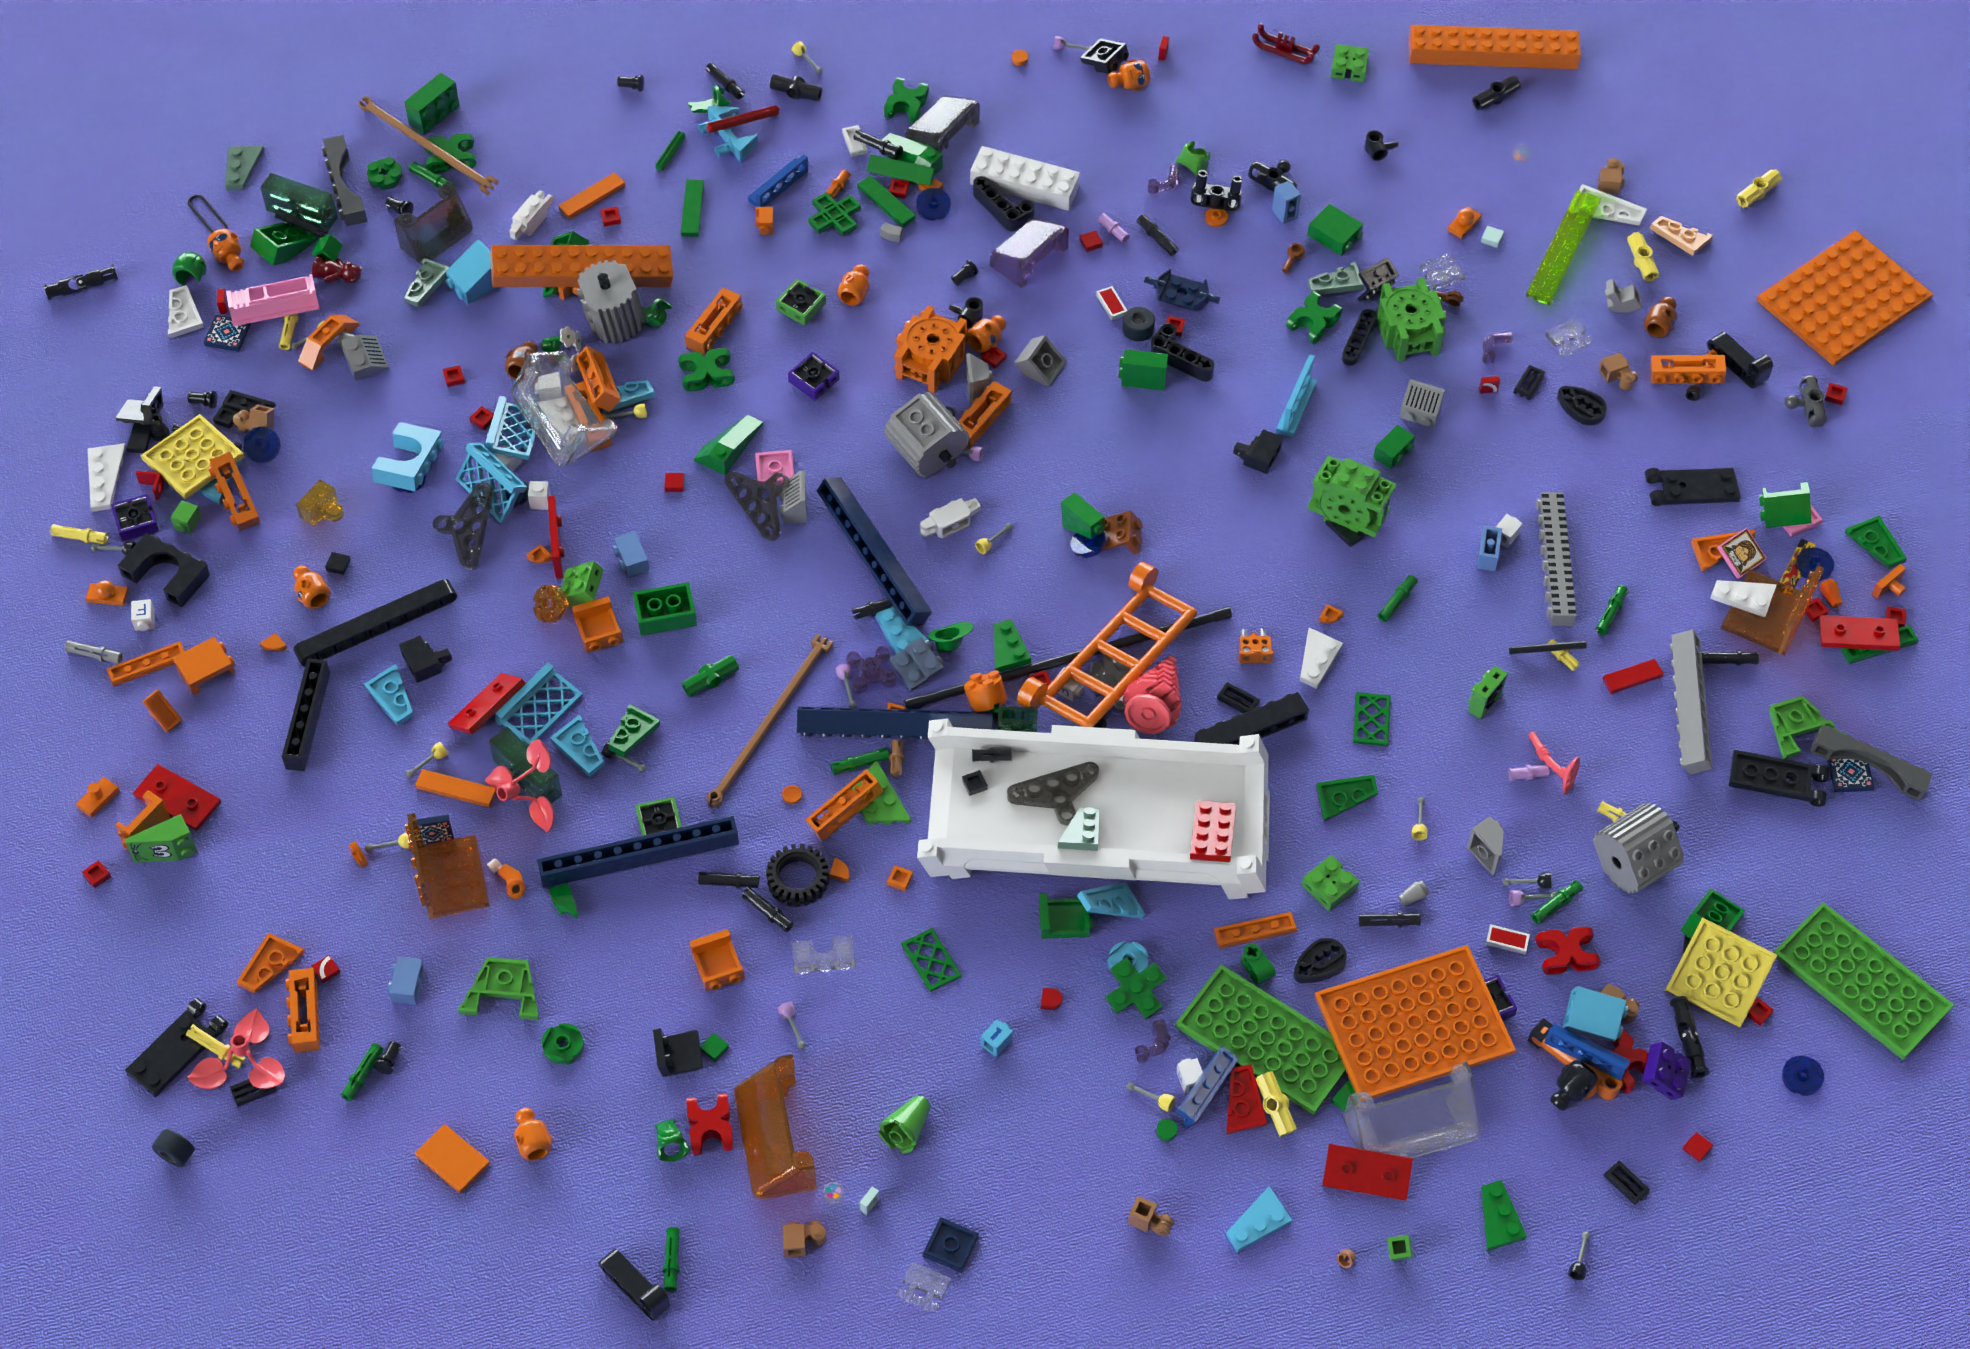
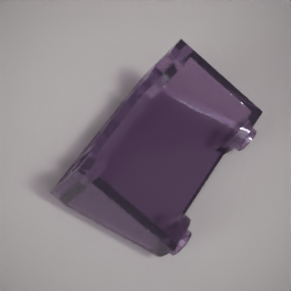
M1037 218L1030 219L1013 236L991 252L990 266L1022 288L1027 284V280H1025L1027 274H1032L1033 267L1052 250L1063 253L1068 249L1069 229L1062 224Z

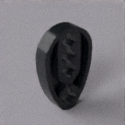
M1562 386L1559 389L1557 399L1561 407L1577 422L1584 425H1596L1604 419L1607 406L1602 397L1586 389L1574 386Z
M1331 938L1316 940L1303 951L1297 960L1293 973L1294 979L1299 983H1315L1339 974L1344 969L1347 959L1345 948L1340 942ZM1332 950L1339 951L1338 955L1333 953L1330 960L1328 958L1323 960V956H1329ZM1317 960L1320 962L1323 960L1322 965L1319 963L1315 964V961ZM1299 971H1307L1306 975L1299 974Z

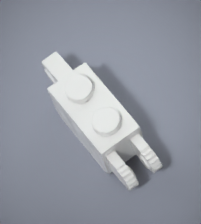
M541 190L535 195L531 194L512 217L513 223L509 230L510 238L517 240L522 234L531 236L547 217V209L553 202L554 197L549 194L543 200L545 194Z
M960 498L949 502L941 508H936L929 513L928 518L921 521L920 534L926 538L934 534L945 538L970 525L971 516L981 510V505L976 498L965 502Z

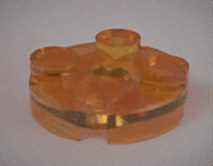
M557 585L541 586L533 598V601H536L535 607H533L534 614L543 622L556 623L562 618L565 609L569 606V601L563 590Z

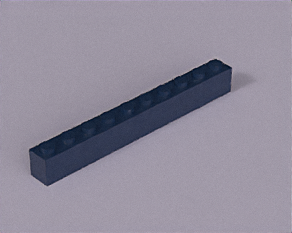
M842 477L824 478L817 489V493L907 626L924 625L932 610Z
M798 706L797 733H801L802 736H813V733H821L823 737H830L832 734H840V737H852V734H859L862 738H870L871 735H879V738H891V735H894L900 739H910V736H918V739L926 740L928 739L929 721L948 719L953 727L992 730L993 712Z
M734 816L540 858L537 859L542 887L546 888L739 845L738 831Z

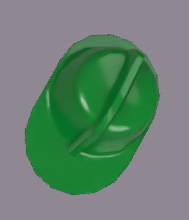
M958 622L933 630L929 633V639L935 641L938 653L956 650L961 645L963 637L972 632L973 624L970 622Z

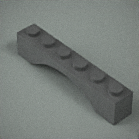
M344 135L323 139L324 147L321 148L323 156L328 158L325 159L327 170L331 169V172H328L330 181L335 183L332 184L334 195L338 194V197H335L337 206L342 208L339 210L341 220H345L346 226L367 222L362 198L350 191L342 181L343 170L349 161Z
M1822 725L1817 732L1810 749L1811 753L1826 760L1852 759L1869 763V765L1885 774L1902 794L1918 801L1926 793L1932 777V773L1923 768L1914 766L1903 759L1890 755L1888 752L1876 749L1867 743H1863L1850 735H1845L1825 725Z

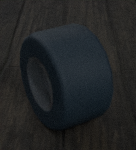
M1133 307L1125 312L1122 328L1127 338L1133 341H1144L1153 335L1155 316L1150 310L1144 307Z
M164 1129L152 1145L153 1151L159 1157L177 1167H184L195 1151L194 1146L186 1138L169 1129Z

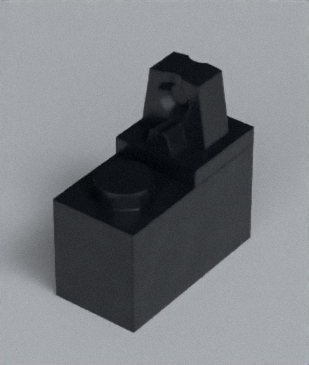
M1263 429L1260 435H1256L1250 445L1237 442L1234 446L1233 454L1244 460L1243 465L1267 474L1282 448L1283 437Z
M420 635L399 644L401 654L417 683L441 673V668L452 660V655L448 648L441 651H433L429 643L423 641Z

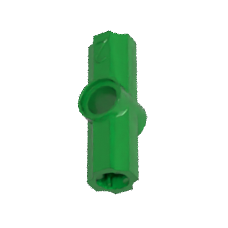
M728 655L713 665L711 663L703 665L697 674L681 682V685L686 695L691 698L706 688L713 689L719 686L725 677L739 670V665L733 656Z

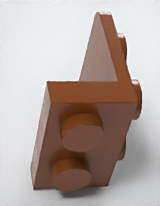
M1131 510L1106 517L1105 530L1097 535V549L1101 552L1126 545L1133 554L1140 553L1142 544L1141 529L1143 528L1141 519L1137 518Z

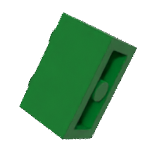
M1396 425L1375 446L1373 458L1392 469L1396 464L1401 463L1406 453L1409 454L1414 449L1415 436L1399 425Z

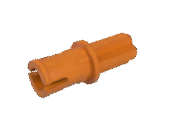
M841 170L840 174L836 179L832 180L831 186L826 191L832 199L835 198L840 190L844 189V184L851 175L847 170Z

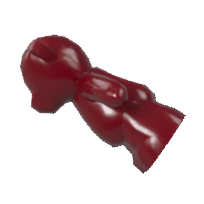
M317 256L312 265V276L314 278H324L325 283H330L340 278L348 283H355L361 277L362 266H357L349 261L343 263L339 258L335 261H326L322 257Z

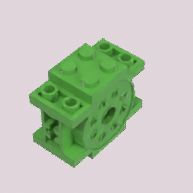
M1424 278L1417 279L1416 285L1391 288L1390 283L1383 284L1376 322L1385 348H1393L1398 362L1405 361L1407 354L1430 351L1432 356L1439 355L1440 348L1443 347L1442 339L1445 336L1444 324L1447 321V313L1442 309V299L1438 297L1436 290L1430 291V286L1426 284Z
M1328 455L1313 479L1314 491L1307 509L1323 515V521L1325 522L1326 520L1333 521L1358 533V531L1376 537L1390 514L1391 496L1397 484L1380 477L1381 472L1349 458H1346L1343 462Z

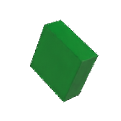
M715 1033L700 1045L701 1051L714 1062L729 1049V1044Z

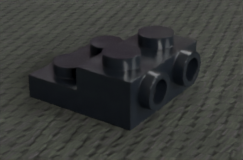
M1100 38L1080 59L1084 64L1095 66L1097 72L1109 74L1112 71H1116L1119 64L1128 59L1129 53L1125 43Z

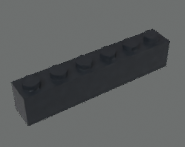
M307 658L282 753V760L287 770L305 771L330 676L327 660Z
M1299 692L1287 694L1283 698L1270 701L1262 707H1255L1247 713L1235 715L1224 722L1220 721L1210 728L1200 729L1195 733L1194 742L1239 745L1240 736L1259 734L1260 738H1264L1306 721L1309 708Z

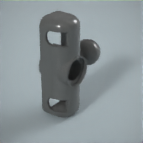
M1807 375L1801 379L1799 384L1802 399H1798L1795 395H1789L1785 399V405L1789 409L1804 406L1808 425L1811 427L1824 426L1827 419L1823 403L1824 394L1817 384L1818 379L1813 375ZM1813 412L1815 415L1809 419V413Z

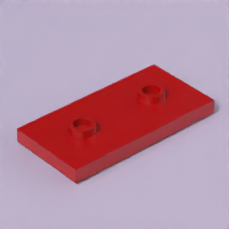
M555 495L548 496L547 500L552 561L555 578L559 579L563 578L562 557H565L564 547L560 543L559 527H562L561 516H558Z
M1819 616L1821 647L1899 651L1900 649L1897 619Z
M500 673L447 724L451 729L473 735L526 683L522 678Z
M159 764L153 768L133 792L134 797L145 802L143 795L148 790L164 801L170 817L173 818L181 814L186 825L195 831L199 830L221 803L220 798Z
M1329 1143L1322 1186L1407 1201L1413 1158Z

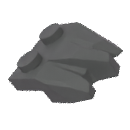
M1102 653V662L1092 660L1089 667L1090 676L1114 688L1130 671L1129 667ZM1095 692V697L1103 696V695H1101V694Z

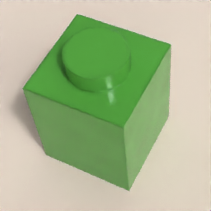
M181 500L170 518L177 531L191 534L202 516L197 505Z
M1409 1235L1387 1238L1390 1260L1394 1262L1414 1259L1412 1239Z

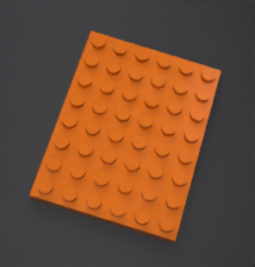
M1854 230L1758 295L1756 301L1832 366H1835L1929 301L1933 293L1857 230Z
M1468 945L1315 992L1314 995L1359 1103L1507 1057L1516 1052Z

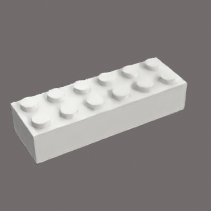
M981 146L970 170L971 185H973L976 177L983 176L1001 193L1069 211L1080 186V172Z

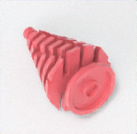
M1168 656L1165 660L1155 665L1127 686L1124 692L1122 705L1127 702L1124 710L1126 720L1139 732L1157 734L1177 723L1181 710V695L1179 692L1177 661L1173 656Z

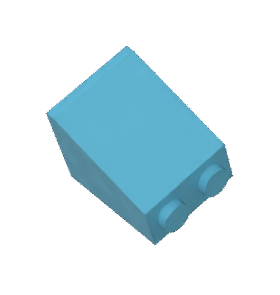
M477 240L446 271L447 285L450 289L453 288L457 296L467 304L497 288L492 287L490 250L480 240Z
M1577 986L1571 991L1562 1027L1573 1033L1613 1042L1616 1038H1620L1623 1026H1620L1621 1019L1625 1018L1628 1006H1625L1626 1000Z

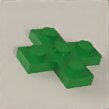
M827 192L812 200V205L819 213L808 218V223L818 234L832 226L842 236L857 229V223L850 216L860 211L861 205L851 195L837 203Z
M1126 957L1110 968L1111 973L1121 986L1105 996V999L1116 1014L1134 1003L1146 1020L1162 1009V1005L1154 996L1152 990L1165 982L1167 978L1156 963L1138 973Z

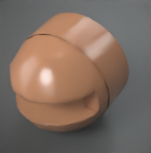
M1349 1249L1342 1250L1337 1255V1261L1343 1268H1349L1355 1263L1356 1255Z

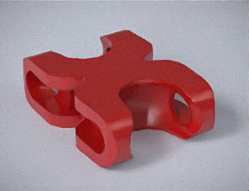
M1575 927L1569 931L1568 936H1565L1558 929L1539 932L1535 937L1537 946L1539 948L1551 949L1556 954V956L1547 958L1543 962V972L1547 975L1563 974L1567 971L1568 965L1577 972L1597 969L1601 965L1599 955L1596 953H1586L1580 947L1592 941L1594 937L1592 928Z
M1622 1029L1620 1038H1616L1612 1042L1616 1049L1610 1051L1630 1060L1622 1077V1087L1620 1089L1624 1093H1630L1634 1090L1635 1080L1629 1071L1635 1069L1644 1073L1648 1053L1641 1048L1633 1050V1038Z
M727 1093L717 1095V1105L711 1110H702L698 1106L695 1097L686 1099L688 1121L691 1125L689 1133L693 1155L702 1154L703 1143L710 1138L719 1139L722 1142L724 1151L733 1150V1135L731 1124L729 1123L730 1111Z

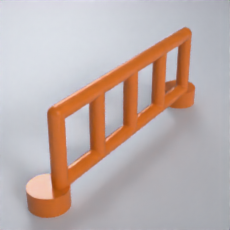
M1144 561L1140 562L1133 570L1128 583L1129 588L1137 593L1048 686L1034 677L1027 679L1018 693L1017 704L1031 712L1036 711L1043 705L1081 727H1094L1122 697L1127 686L1137 680L1197 616V610L1154 587L1158 576V569ZM1148 597L1182 614L1166 632L1132 615ZM1122 624L1157 641L1140 660L1106 642ZM1097 651L1131 669L1114 688L1080 670ZM1071 678L1105 696L1088 716L1053 698Z

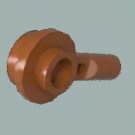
M1293 243L1288 248L1289 258L1282 269L1284 273L1289 272L1295 260L1304 257L1305 249L1301 244Z
M1436 291L1438 297H1441L1443 302L1452 306H1460L1464 300V297L1458 291H1451L1447 294Z

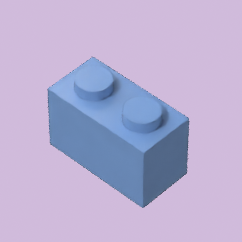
M1290 181L1281 183L1274 189L1272 211L1283 224L1298 218L1301 194Z
M1483 526L1476 568L1495 571L1499 557L1502 528Z
M636 531L614 538L615 546H612L613 552L616 557L619 556L620 568L626 572L628 577L649 570L648 559Z
M397 958L396 964L392 966V982H389L387 987V994H390L392 1002L417 1004L425 970L422 959Z

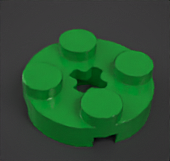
M392 157L369 163L367 166V178L370 185L380 187L383 190L397 186L403 176L401 166Z
M560 1023L559 1026L550 1027L542 1037L545 1057L557 1064H572L581 1055L584 1048L583 1037L579 1029L569 1023ZM563 1040H567V1046L560 1047V1045L557 1044L558 1042H563Z

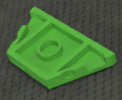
M878 761L874 762L868 771L876 778L884 792L860 811L866 823L892 824V822H905V824H910L911 818ZM861 781L856 784L858 787L862 785Z

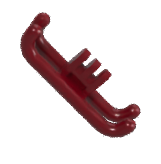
M1259 24L1257 28L1258 33H1253L1252 40L1258 48L1301 64L1313 62L1314 55L1320 49L1318 44H1315L1312 49L1296 44L1295 37L1292 36L1289 40V35L1286 34L1283 38V33L1279 32L1278 37L1268 34L1264 30L1263 24ZM1259 35L1265 40L1276 43V47L1260 41ZM1295 50L1308 55V57H1302L1292 52Z

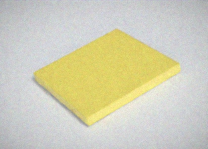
M199 414L143 453L141 458L155 472L161 473L162 478L186 500L216 478H212L208 470L210 459L231 452L235 463H237L245 455Z
M1702 917L1665 990L1678 997L1686 996L1689 1003L1741 1028L1778 955Z

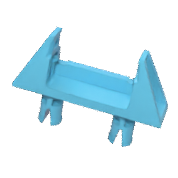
M708 106V119L710 121L699 124L698 129L702 132V135L708 133L709 131L706 129L708 123L739 115V108ZM730 128L720 130L718 133L726 144L714 147V152L718 155V158L728 152H732L738 161L742 163L758 143V135L756 133L750 137L745 136L737 139Z

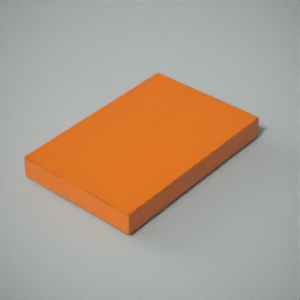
M443 1124L414 1153L420 1161L460 1194L490 1165L488 1159L446 1124Z

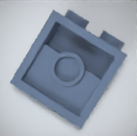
M922 637L907 645L904 650L889 658L888 661L910 692L940 674L943 669L942 665L944 662L939 655H934L931 651L933 649L931 643L927 639L924 641Z

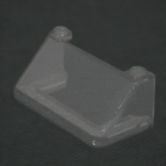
M565 351L529 353L512 386V398L555 463L560 467L569 466L612 438L618 428L611 419H606L601 423L568 375L572 368V361Z
M1468 1062L1453 1066L1450 1073L1451 1083L1377 1104L1374 1103L1371 1095L1366 1092L1350 1094L1344 1118L1356 1148L1416 1158L1478 1139L1481 1133V1123L1472 1073Z

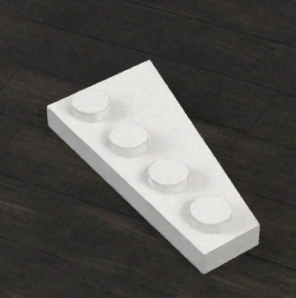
M1582 184L1568 213L1639 226L1647 209Z
M125 443L88 448L90 505L92 512L112 508L111 504H113L116 492L115 486L119 480V470L123 464V454L126 452Z

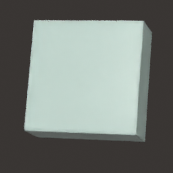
M1487 226L1481 243L1498 248L1504 231Z
M871 1187L860 1201V1211L865 1215H868L879 1201V1191Z

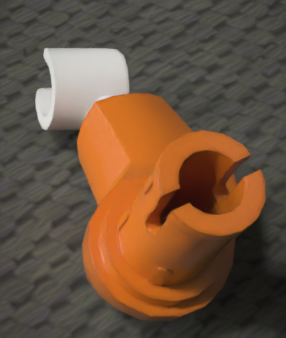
M493 859L487 864L493 873L498 871V875L507 882V894L511 898L519 899L524 895L525 884L520 871L506 863L502 866L497 859Z

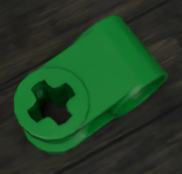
M1256 944L1245 946L1241 963L1249 973L1252 981L1259 985L1276 975L1275 968L1260 947Z

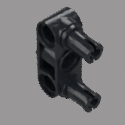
M1199 170L1196 182L1191 189L1190 200L1192 204L1227 211H1236L1240 208L1242 198L1241 176H1233L1231 186L1224 187L1206 184L1208 172Z

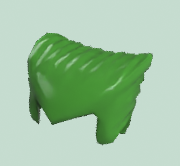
M1191 141L1184 145L1182 152L1175 162L1186 166L1197 176L1199 170H1207L1210 152L1207 155L1205 148L1194 149L1195 142Z

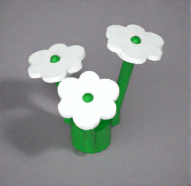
M566 326L560 330V336L545 337L542 340V350L547 352V356H553L569 362L571 373L580 370L576 361L579 353L573 355L571 359L555 353L560 350L561 344H564L565 347H570L572 344L577 352L580 351L582 338L579 331L574 332V330H570L569 326Z

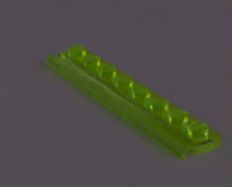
M1580 190L1576 191L1526 293V297L1530 296L1536 301L1547 305L1551 304L1600 204V197L1586 192L1581 193Z

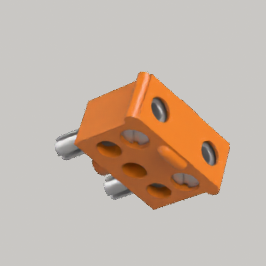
M1242 629L1239 638L1238 662L1271 663L1274 651L1271 649V638L1267 636L1266 629L1264 631L1263 629L1260 630V636H1257V633H1251V636H1248L1247 629L1245 631Z

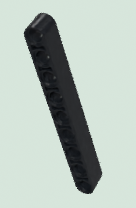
M442 579L303 640L294 646L293 651L300 664L305 667L307 658L324 660L454 602L457 599V593L448 579Z

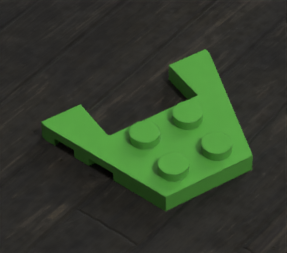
M1803 696L1773 704L1768 709L1783 759L1797 756L1801 751L1793 737L1819 730L1822 725L1832 727L1838 731L1834 727L1835 724L1831 720H1825L1820 715L1821 712Z
M487 957L475 978V983L468 990L463 1004H460L458 1008L459 1014L477 1016L481 996L522 999L520 1019L539 1020L528 960Z

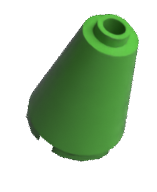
M914 1096L881 1121L878 1127H880L879 1136L883 1142L892 1149L895 1147L901 1149V1153H910L917 1144L931 1108L929 1101L923 1096Z

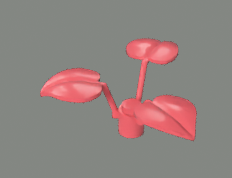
M537 739L528 746L526 753L528 762L533 765L531 769L513 780L511 771L507 767L500 765L492 771L485 781L491 787L496 788L497 797L501 801L511 798L514 801H533L529 808L530 815L534 822L547 833L553 826L555 816L550 801L544 796H540L538 799L535 797L518 796L521 789L517 782L535 771L536 768L540 772H546L551 767L550 753L545 744Z
M257 1008L244 1016L235 1027L234 1035L230 1040L232 1048L228 1050L229 1054L225 1065L223 1066L219 1059L213 1057L202 1060L195 1066L191 1074L187 1076L192 1084L203 1089H215L223 1085L227 1080L225 1070L228 1069L233 1054L240 1057L247 1055L255 1066L249 1072V1080L254 1087L269 1089L279 1086L284 1082L285 1073L283 1067L276 1059L264 1057L258 1064L250 1052L249 1043L259 1044L268 1037L270 1031L267 1021Z

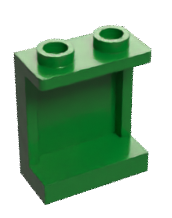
M1808 482L1800 483V490L1767 493L1766 488H1762V495H1759L1760 506H1763V510H1760L1761 521H1765L1766 528L1812 523Z
M1047 893L1039 894L1041 939L1089 937L1090 929H1094L1093 917H1089V912L1086 911L1079 898L1048 899Z

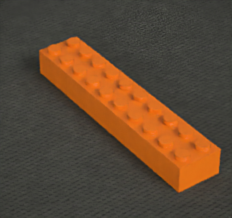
M1411 25L1408 37L1410 64L1578 69L1581 57L1579 31Z
M492 245L490 252L492 287H579V273H584V269L586 267L589 269L591 264L597 265V262L600 261L605 263V260H608V262L616 260L618 264L625 263L635 287H671L673 280L670 245Z

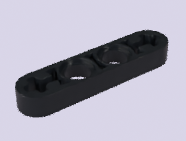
M1365 309L1361 312L1342 353V362L1351 366L1357 363L1375 325L1377 315L1373 310ZM1367 317H1370L1368 322L1366 323L1365 319ZM1363 328V329H1365L1367 332H1366V333H1360V332H1358V329ZM1358 341L1361 345L1354 346L1352 342ZM1351 351H1352V352H1353V356H1351V358H1349V355H1350V353H1351Z

